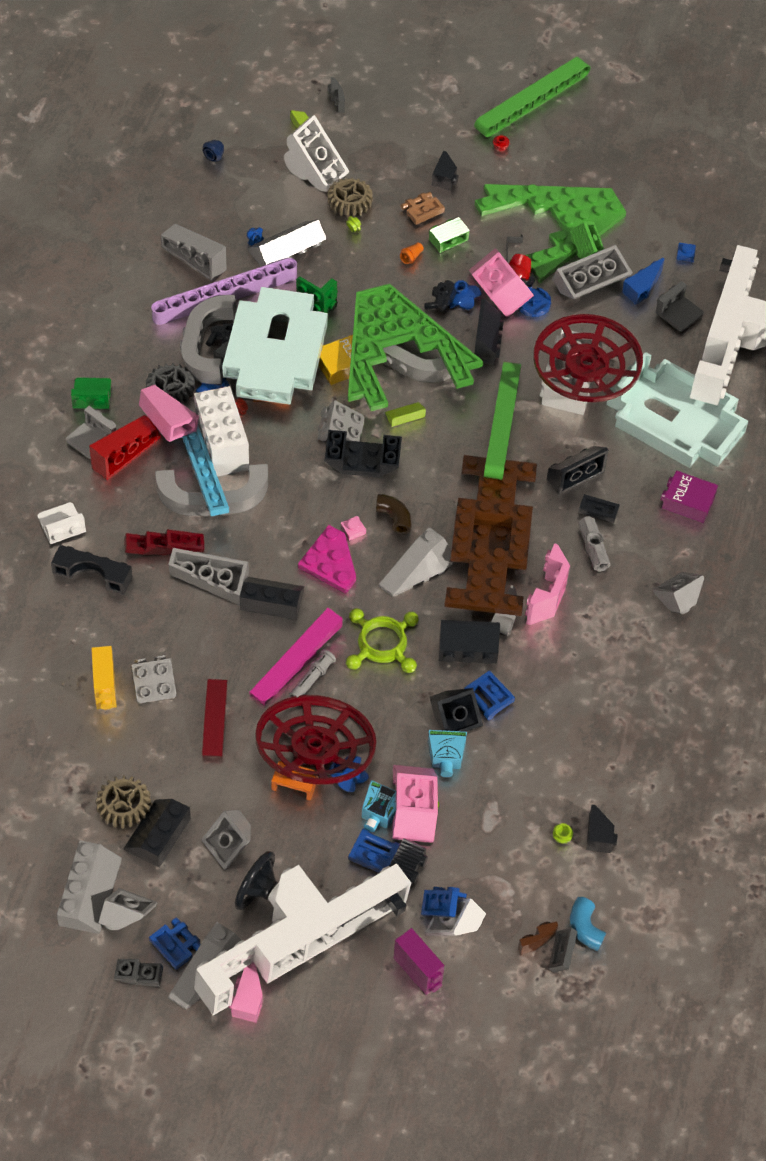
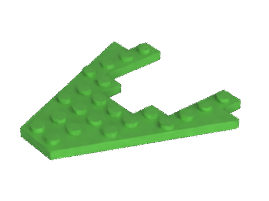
M485 184L484 191L487 197L475 200V206L481 216L528 203L534 215L551 211L562 229L561 231L549 234V240L554 247L526 255L532 261L531 272L536 276L538 283L543 282L558 268L577 255L576 245L571 240V229L583 222L593 221L598 234L601 236L626 216V210L612 188L536 186L534 184Z
M391 284L356 292L348 402L365 398L370 411L388 407V400L372 368L373 365L387 362V357L383 350L385 347L414 340L420 353L437 349L456 389L473 385L474 379L469 370L483 367V361Z

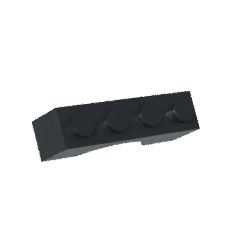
M60 545L51 561L53 574L71 579L80 572H95L105 580L106 590L123 595L133 577L132 566L124 562H116L107 557H99L90 552L76 550L70 546Z

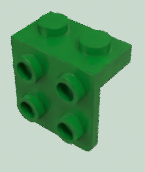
M300 276L296 279V292L314 294L313 311L329 313L337 307L338 290L336 280L331 278L322 288H319Z
M76 378L74 389H71L73 408L86 409L90 406L93 409H109L111 379Z

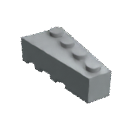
M173 548L168 564L171 576L240 606L243 582L249 574L248 562Z

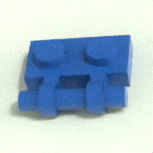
M174 918L171 921V924L174 926L172 930L165 924L149 936V941L177 970L193 958L189 950L194 948L197 951L201 943L200 939L196 935L193 936L188 930V926L184 922ZM182 935L186 942L182 943L177 936Z

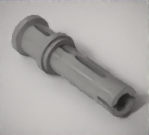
M323 649L320 652V657L311 663L310 670L289 693V696L299 697L304 695L319 676H324L326 669L336 662L335 656L328 650Z

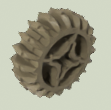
M345 177L344 180L339 178L338 182L334 181L330 185L327 193V202L335 214L339 213L340 216L346 215L347 218L349 216H361L362 213H366L370 209L373 202V193L370 186L366 185L365 181L360 182L359 178L357 180L353 179V177L351 179Z
M123 775L120 780L115 776L113 782L108 780L107 786L102 785L101 791L97 792L95 803L101 820L105 819L107 825L112 823L114 828L121 825V828L124 829L125 825H129L132 828L134 822L139 825L140 819L146 818V813L150 812L151 799L147 786L145 784L142 785L140 779L134 782L133 776L128 780ZM114 795L115 799L111 801V804L107 805L109 799ZM137 799H140L139 804L133 809L132 805L136 803Z

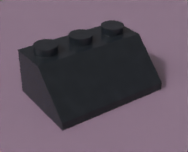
M481 299L474 354L483 361V364L495 365V358H499L500 348L497 347V344L501 345L502 334H499V331H503L504 321L500 320L501 312L485 299Z
M592 446L588 449H583L574 456L567 457L558 464L551 465L547 473L548 482L558 494H561L604 473L608 448Z
M247 577L243 582L240 594V610L297 620L304 586Z
M441 620L439 661L497 663L500 622Z
M174 799L155 800L150 807V812L146 813V818L142 819L126 843L124 850L160 868L191 819L190 807Z

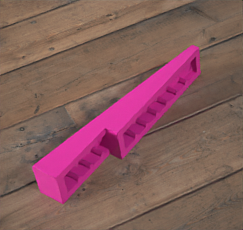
M327 608L255 685L249 694L265 706L317 655V650L342 627L343 618L330 608Z

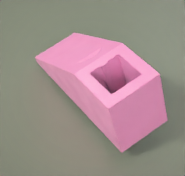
M252 963L244 968L241 977H237L235 984L237 992L232 997V1004L229 1008L231 1009L232 1017L257 1023L263 1004V996L257 967Z

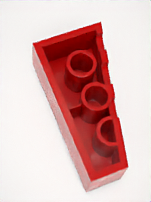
M146 415L89 445L92 469L106 480H109L161 438L160 431Z

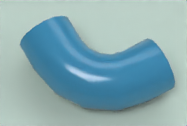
M577 897L570 914L571 927L577 931L576 938L581 943L598 952L606 932L596 928L591 923L595 904L585 897Z

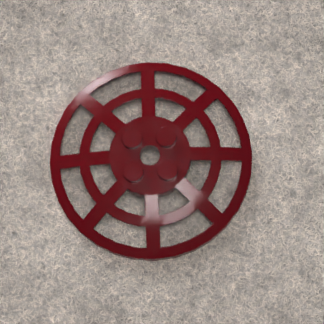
M576 314L562 317L552 322L540 333L535 343L533 361L539 377L558 394L581 402H603L623 395L635 385L641 375L643 353L634 335L618 322L594 314ZM591 323L597 324L595 334L584 332L572 334L569 325ZM604 327L620 334L626 339L627 343L618 347L614 342L602 336ZM562 328L566 337L559 340L553 348L543 344L544 340L551 333ZM592 339L591 344L578 345L576 340ZM569 342L572 348L568 351L567 355L558 352L563 345ZM599 342L606 344L613 351L606 353L602 348L598 347ZM631 348L636 356V371L625 370L623 353ZM540 350L550 355L549 365L551 372H542L539 365ZM618 357L620 369L610 368L609 360ZM555 358L565 361L566 368L556 370ZM587 361L591 362L592 364L586 365L583 362ZM606 374L616 375L615 379L607 385L602 380ZM571 375L577 381L575 385H572L565 381L562 376ZM623 376L633 377L632 381L623 389L615 393L610 389ZM556 378L561 384L572 389V392L562 390L548 379ZM584 382H595L598 388H582ZM603 392L605 396H580L579 393Z
M319 695L294 696L275 703L261 715L255 733L257 749L263 760L271 768L290 779L309 784L327 785L340 783L359 775L372 762L376 749L374 729L360 711L340 700ZM311 705L332 708L342 713L336 720L325 716L312 715ZM303 707V716L291 718L284 723L275 716L277 713L288 708ZM348 717H351L362 727L367 736L355 739L351 731L343 723ZM269 720L278 728L274 734L273 743L261 741L262 731ZM305 722V727L298 729L296 732L289 728L295 724ZM313 722L325 723L331 726L327 729L321 726H314ZM338 730L341 731L348 741L339 742L335 733ZM283 732L292 738L291 745L279 744V739ZM369 743V754L365 763L362 765L353 762L356 757L357 746ZM351 748L347 760L337 756L339 750ZM264 749L275 751L279 760L286 766L282 768L266 754ZM281 752H292L297 759L290 763ZM330 762L341 765L327 771L324 769V765ZM303 763L315 765L316 771L299 768V766ZM346 768L354 769V771L338 777L328 778L327 776L343 771ZM292 771H296L306 775L318 776L319 778L302 776L296 773H292Z

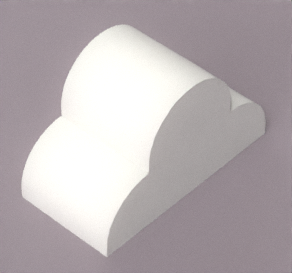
M315 115L310 116L287 137L289 150L284 155L287 168L302 180L308 179L318 190L327 192L334 181L338 182L339 178L342 179L349 173L348 168Z

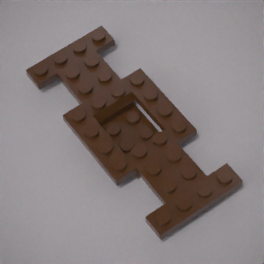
M464 455L461 474L480 476L477 500L458 498L450 561L469 563L466 589L447 587L444 607L522 616L524 596L505 594L507 568L526 570L533 506L514 504L517 480L535 482L537 463L506 460L503 479L498 480L484 477L486 457Z

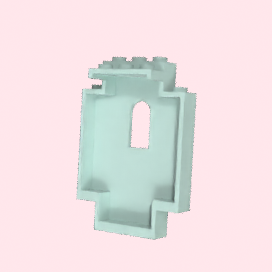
M261 287L257 303L239 300L222 365L224 378L238 379L236 397L290 405L294 388L313 390L328 324V313L313 311L314 294ZM272 320L289 322L285 340L267 338Z
M645 352L643 354L641 375L635 385L623 395L607 401L606 405L618 411L615 416L617 419L615 427L688 468L694 464L698 457L718 467L746 432L748 420L734 413L739 399L727 392L724 399L719 400L718 405L692 399L690 394L695 375L666 359L661 364H657L653 369L649 367L652 355ZM636 360L633 365L628 366L627 370L636 371ZM623 376L614 388L610 389L614 393L623 389L632 381L633 377ZM648 399H656L679 413L671 422L646 408L644 402Z

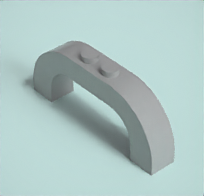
M235 295L215 296L201 302L191 311L186 327L183 328V340L180 341V350L184 365L188 371H191L193 378L199 382L222 384V360L201 357L200 351L204 332L210 324L220 320L235 319L237 312Z
M397 345L383 348L387 357V362L383 364L397 370L400 374L428 383L440 382L451 378L441 356L429 360L422 359Z
M268 464L249 465V480L247 484L237 490L223 491L229 506V513L221 515L247 511L262 501L268 489ZM174 470L155 471L157 493L167 508L186 516L210 515L202 492L189 493L181 490L175 483Z

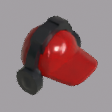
M515 254L511 258L509 265L525 285L532 287L536 276H530L531 259L524 254Z

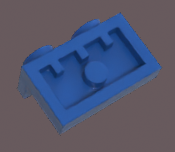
M442 887L424 890L421 915L455 917L458 898H467V894L461 893L460 889L455 887H447V890Z

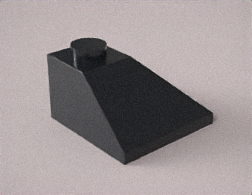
M473 688L447 690L429 697L434 716L442 731L467 732L483 726Z

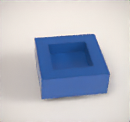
M679 243L676 260L694 262L696 245Z

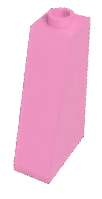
M156 385L141 389L139 406L167 441L170 442L197 431L199 415Z

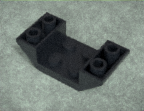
M328 430L324 461L342 474L380 478L399 468L402 437L383 435V444L348 441L347 431Z

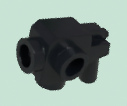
M445 280L444 283L440 282L437 286H434L432 296L436 298L435 302L424 303L425 310L439 308L440 311H444L445 308H448L449 304L453 303L457 293L454 283L450 280Z
M224 323L223 326L216 325L211 327V334L206 341V345L212 347L216 339L222 340V344L230 339L233 324Z

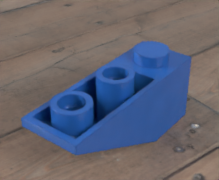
M664 258L652 262L650 266L639 270L638 273L631 277H627L623 282L622 293L635 305L649 298L662 272Z

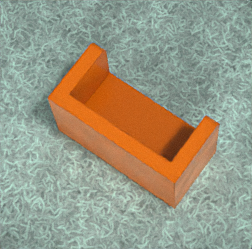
M278 761V765L282 768L286 766L281 761ZM299 766V768H302V769H305V770L315 771V770H312V769H308V768H304V767ZM277 771L274 772L271 781L273 791H276L278 785L306 792V800L310 801L316 784L299 782ZM292 771V773H296L302 776L318 778V776L306 775L296 771Z

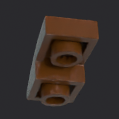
M557 921L541 923L537 926L534 936L529 934L522 937L518 945L520 956L535 951L548 943L557 933Z

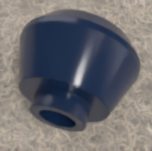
M219 140L205 142L202 148L203 154L208 160L218 162L224 153V145Z

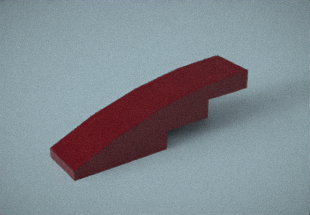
M169 529L165 533L146 531L145 535L126 533L124 537L125 553L171 555L173 548L204 552V534Z
M207 680L202 756L223 757L228 680Z

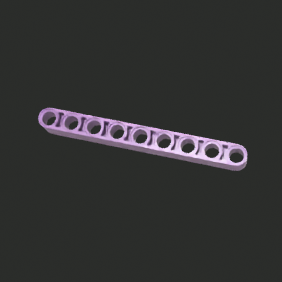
M286 258L156 301L151 306L152 320L158 325L166 324L189 316L198 304L209 298L220 295H235L237 300L260 292L261 287L273 288L294 281L297 278V262L292 258Z

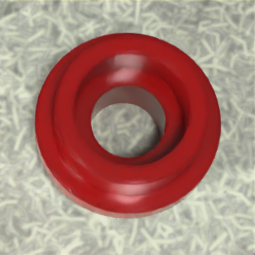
M499 135L493 139V145L496 150L504 151L509 146L510 141L506 136Z

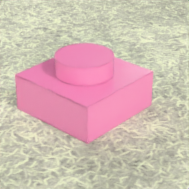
M358 516L341 522V528L349 541L366 534V528Z

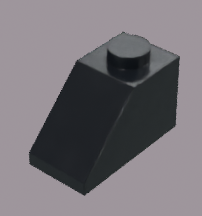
M446 151L442 152L432 173V186L451 191L453 185L457 184L459 175H456L457 167Z
M592 804L589 813L586 850L611 853L612 846L617 845L618 834L614 833L615 825L596 805Z

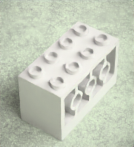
M563 330L561 331L560 336H556L554 345L559 340L566 337ZM577 339L576 341L578 345L591 344L592 339ZM568 342L558 352L567 355L572 347ZM599 342L598 347L602 348L603 343ZM555 358L556 370L565 369V361ZM549 361L547 363L546 372H551ZM587 361L583 362L586 365L592 364L591 362ZM571 375L562 376L565 381L575 385L577 379ZM556 378L548 379L562 390L572 392V389L561 384ZM542 380L540 397H542L541 405L584 415L587 402L564 397L553 391ZM584 382L582 388H592L594 382ZM580 392L579 395L590 396V393Z
M231 387L194 393L195 413L199 415L198 426L217 477L249 470V443Z

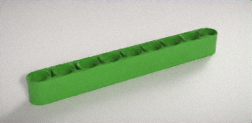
M579 57L573 58L480 116L476 120L474 128L485 137L494 135L586 77L591 67Z
M503 362L485 464V478L503 479L521 371L520 363Z

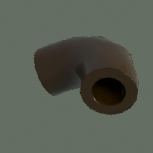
M378 494L376 512L385 513L392 518V529L398 534L410 533L412 527L411 514L405 504L395 497Z

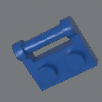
M490 670L464 688H473L474 693L475 690L479 689L493 704L492 707H489L475 693L478 707L482 710L487 720L492 719L498 712L515 701L513 694Z
M363 828L348 856V860L380 873L383 868L390 865L400 843L385 840L369 833V830ZM365 841H369L385 849L390 850V852L388 853L377 847L365 843Z

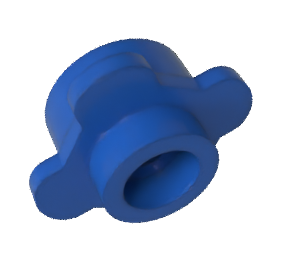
M258 227L248 230L247 238L249 239L248 244L250 246L264 240L262 228Z

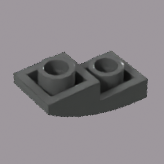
M331 77V84H328V94H331V101H335V106H338V113H345L344 92L339 82L334 77Z
M118 959L114 979L129 984L160 987L163 966L161 963H140L138 959Z

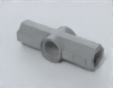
M590 516L584 517L578 522L585 542V551L590 557L594 570L598 572L605 571L610 567V561L603 544L604 537L599 533L595 519Z

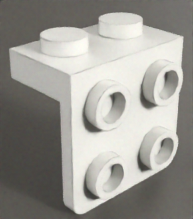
M71 502L38 514V520L50 544L86 532L84 517L82 513H77L74 504Z

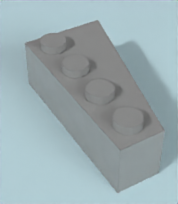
M177 224L172 225L161 234V247L212 282L227 270L226 246Z

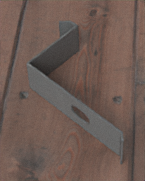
M521 234L520 237H507V239H506V251H507L506 261H507V263H508V243H522V242H523V235H522V234Z

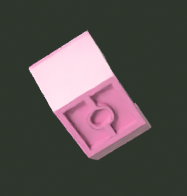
M496 248L469 269L472 276L506 318L534 296Z
M554 543L552 550L547 551L546 563L543 569L546 572L545 580L553 582V584H550L548 592L536 588L534 594H530L526 603L528 606L525 611V616H527L526 624L528 625L554 617L566 589L570 564L558 544Z
M393 765V785H396V813L392 821V839L403 840L405 838L409 841L433 843L438 814V784L434 769Z

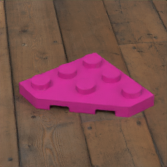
M328 525L299 561L298 568L346 594L356 582V573L345 533Z

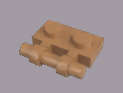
M431 192L421 193L418 197L407 199L405 203L400 205L403 211L407 209V215L415 225L445 211V207L436 197L432 198Z

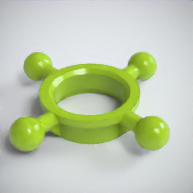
M354 608L350 611V621L356 624L359 623L363 628L358 637V646L361 652L357 655L352 654L346 659V665L349 669H358L361 666V661L367 658L377 663H389L398 660L405 673H412L416 670V661L403 655L407 645L404 629L408 626L413 627L419 622V617L415 612H407L404 615L403 621L398 622L386 616H378L366 620L361 609ZM387 627L398 634L400 641L395 648L380 651L368 645L366 635L374 628Z

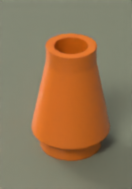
M417 242L414 245L403 248L400 253L401 261L405 264H412L424 250L423 245Z

